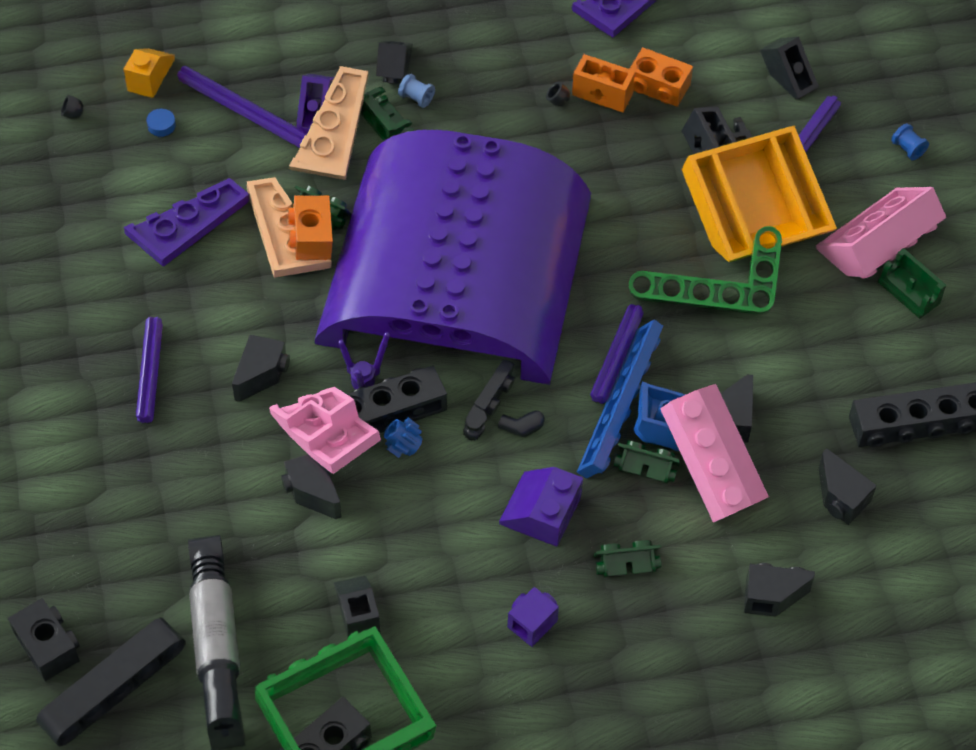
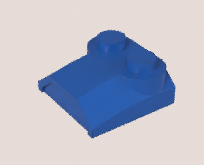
M642 382L639 393L638 419L634 426V432L639 439L646 443H653L680 451L660 408L686 394Z

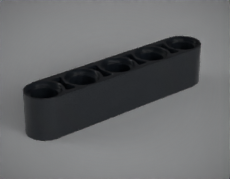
M164 618L154 620L45 706L38 714L36 723L57 746L67 745L173 660L183 650L186 641Z

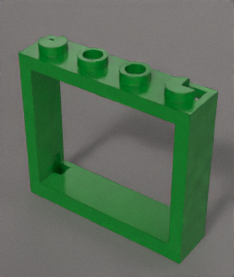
M375 626L359 634L355 631L346 641L338 645L330 644L319 651L318 655L309 660L300 659L294 662L287 671L279 675H268L267 680L258 684L255 688V700L283 749L300 750L272 701L370 653L412 721V724L363 750H413L434 739L436 724Z

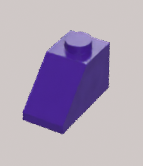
M314 74L302 76L297 128L308 133L317 111L320 110L325 100V95L334 77Z

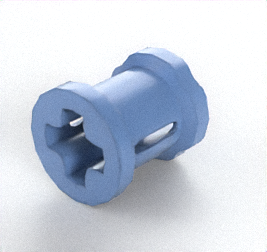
M413 74L406 75L398 89L399 96L403 98L409 97L418 102V106L425 108L431 102L435 93L434 85H426L416 80Z

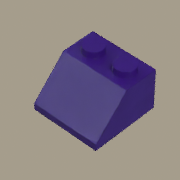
M556 467L525 471L499 521V525L558 547L581 499L583 477Z

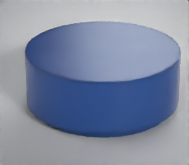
M167 109L152 111L147 116L149 132L159 137L171 134L176 127L174 114Z

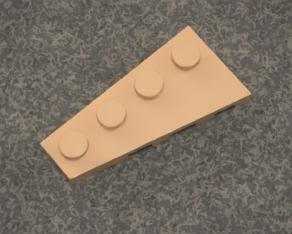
M273 177L247 181V192L250 196L251 205L274 278L330 269L331 260H296L295 248H290L289 231L294 230V225H288V208H293L292 202L277 179Z

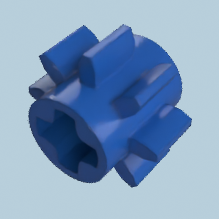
M407 418L404 423L398 419L394 420L384 433V438L387 440L385 442V445L388 446L387 450L398 458L402 453L408 456L413 455L419 449L423 440L420 436L422 431L419 429V425L410 418Z

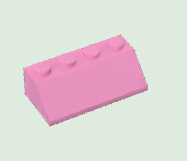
M933 187L895 188L821 241L816 247L821 254L846 276L864 279L874 275L877 272L876 269L887 261H893L901 249L915 245L920 236L934 231L938 227L937 224L944 220L946 215Z
M716 384L693 391L670 401L660 408L713 523L769 498Z

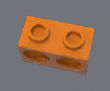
M642 47L630 67L631 70L636 71L634 91L678 107L691 85L693 66Z

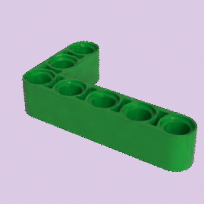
M765 226L756 233L753 240L748 283L638 271L630 277L629 291L634 298L639 300L763 314L773 306L775 301L782 236L776 228L771 226ZM768 233L775 238L774 247L767 249L761 246L759 238L763 234ZM760 263H767L772 269L771 276L761 278L756 273V266ZM636 279H647L650 282V289L645 293L637 292L633 287ZM669 281L676 282L680 287L679 294L674 297L667 296L663 291L664 284ZM697 285L706 286L709 290V297L705 300H697L693 296V288ZM729 288L736 290L739 295L738 301L734 304L726 303L722 298L724 290ZM756 292L766 294L768 297L767 306L763 308L756 307L752 302L753 294Z

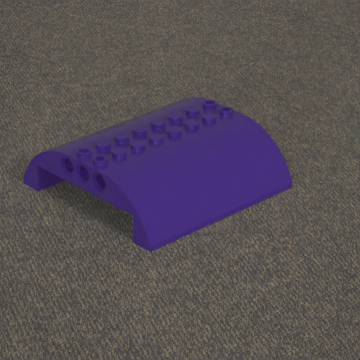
M445 130L410 131L383 141L372 151L368 158L314 340L315 344L340 348L338 341L344 340L346 344L349 330L381 336L388 332L392 338L520 359V380L550 385L591 201V192L579 174L555 156L538 148L514 141Z

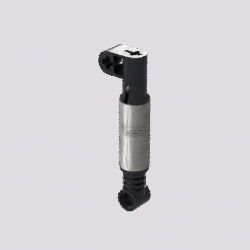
M215 535L188 539L193 575L189 598L196 673L199 681L203 683L206 725L211 750L245 746V735L236 681L239 677L240 663L232 591L228 580L225 579L221 536Z

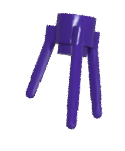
M384 333L374 365L365 361L354 364L344 340L338 341L347 365V372L351 374L352 387L355 390L360 387L375 385V376L381 372L380 366L388 345L390 333Z

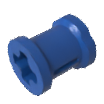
M907 123L898 128L891 139L892 143L900 145L908 153L907 157L910 160H916L921 157L929 147V141L925 138L921 139L913 131V126Z

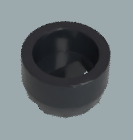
M558 81L549 88L546 99L553 105L564 106V101H569L571 94L569 89Z
M67 95L62 105L61 116L69 119L79 118L83 114L82 101L74 96Z

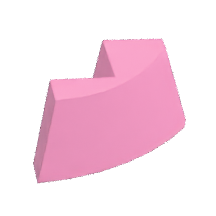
M336 387L322 390L317 394L299 397L298 403L280 408L276 404L269 408L271 415L287 434L306 453L332 474L381 440L379 431L359 418L354 399Z

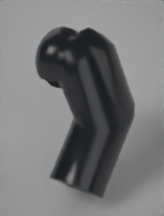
M537 410L529 412L519 419L503 414L498 428L520 437H527L543 427L545 417L542 412Z

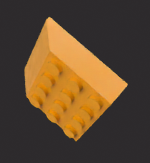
M795 126L690 155L681 169L712 247L728 262L751 256L754 237L765 226L774 227L780 232L782 236L781 247L837 229ZM767 233L760 236L761 246L767 249L775 246V238L771 234Z

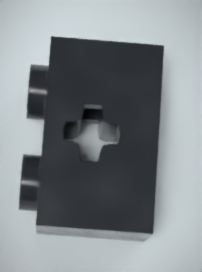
M718 106L694 108L681 130L693 154L737 142Z

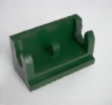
M377 87L365 93L361 115L383 141L395 135L415 131L413 127H410L413 124L410 119L404 120L389 102L386 95L375 99L378 95L385 93L383 87Z
M904 248L897 253L893 264L890 261L886 262L881 277L878 279L880 285L919 319L941 303L946 284Z

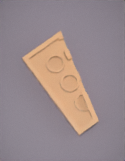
M340 66L325 95V100L320 110L317 111L307 135L304 136L296 157L292 159L289 165L290 170L346 180L368 81V71Z

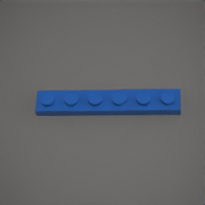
M655 319L636 331L578 467L577 473L586 479L597 473L604 472L610 463V452L621 437L619 433L620 428L631 413L629 408L631 402L639 393L641 378L651 365L649 361L651 354L661 341L659 335L663 325Z

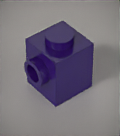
M535 587L527 594L522 593L516 598L512 609L508 612V628L533 647L558 621L559 606L556 600L550 594L542 593Z

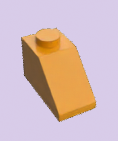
M149 48L135 49L123 69L128 92L154 98L175 59L174 55Z

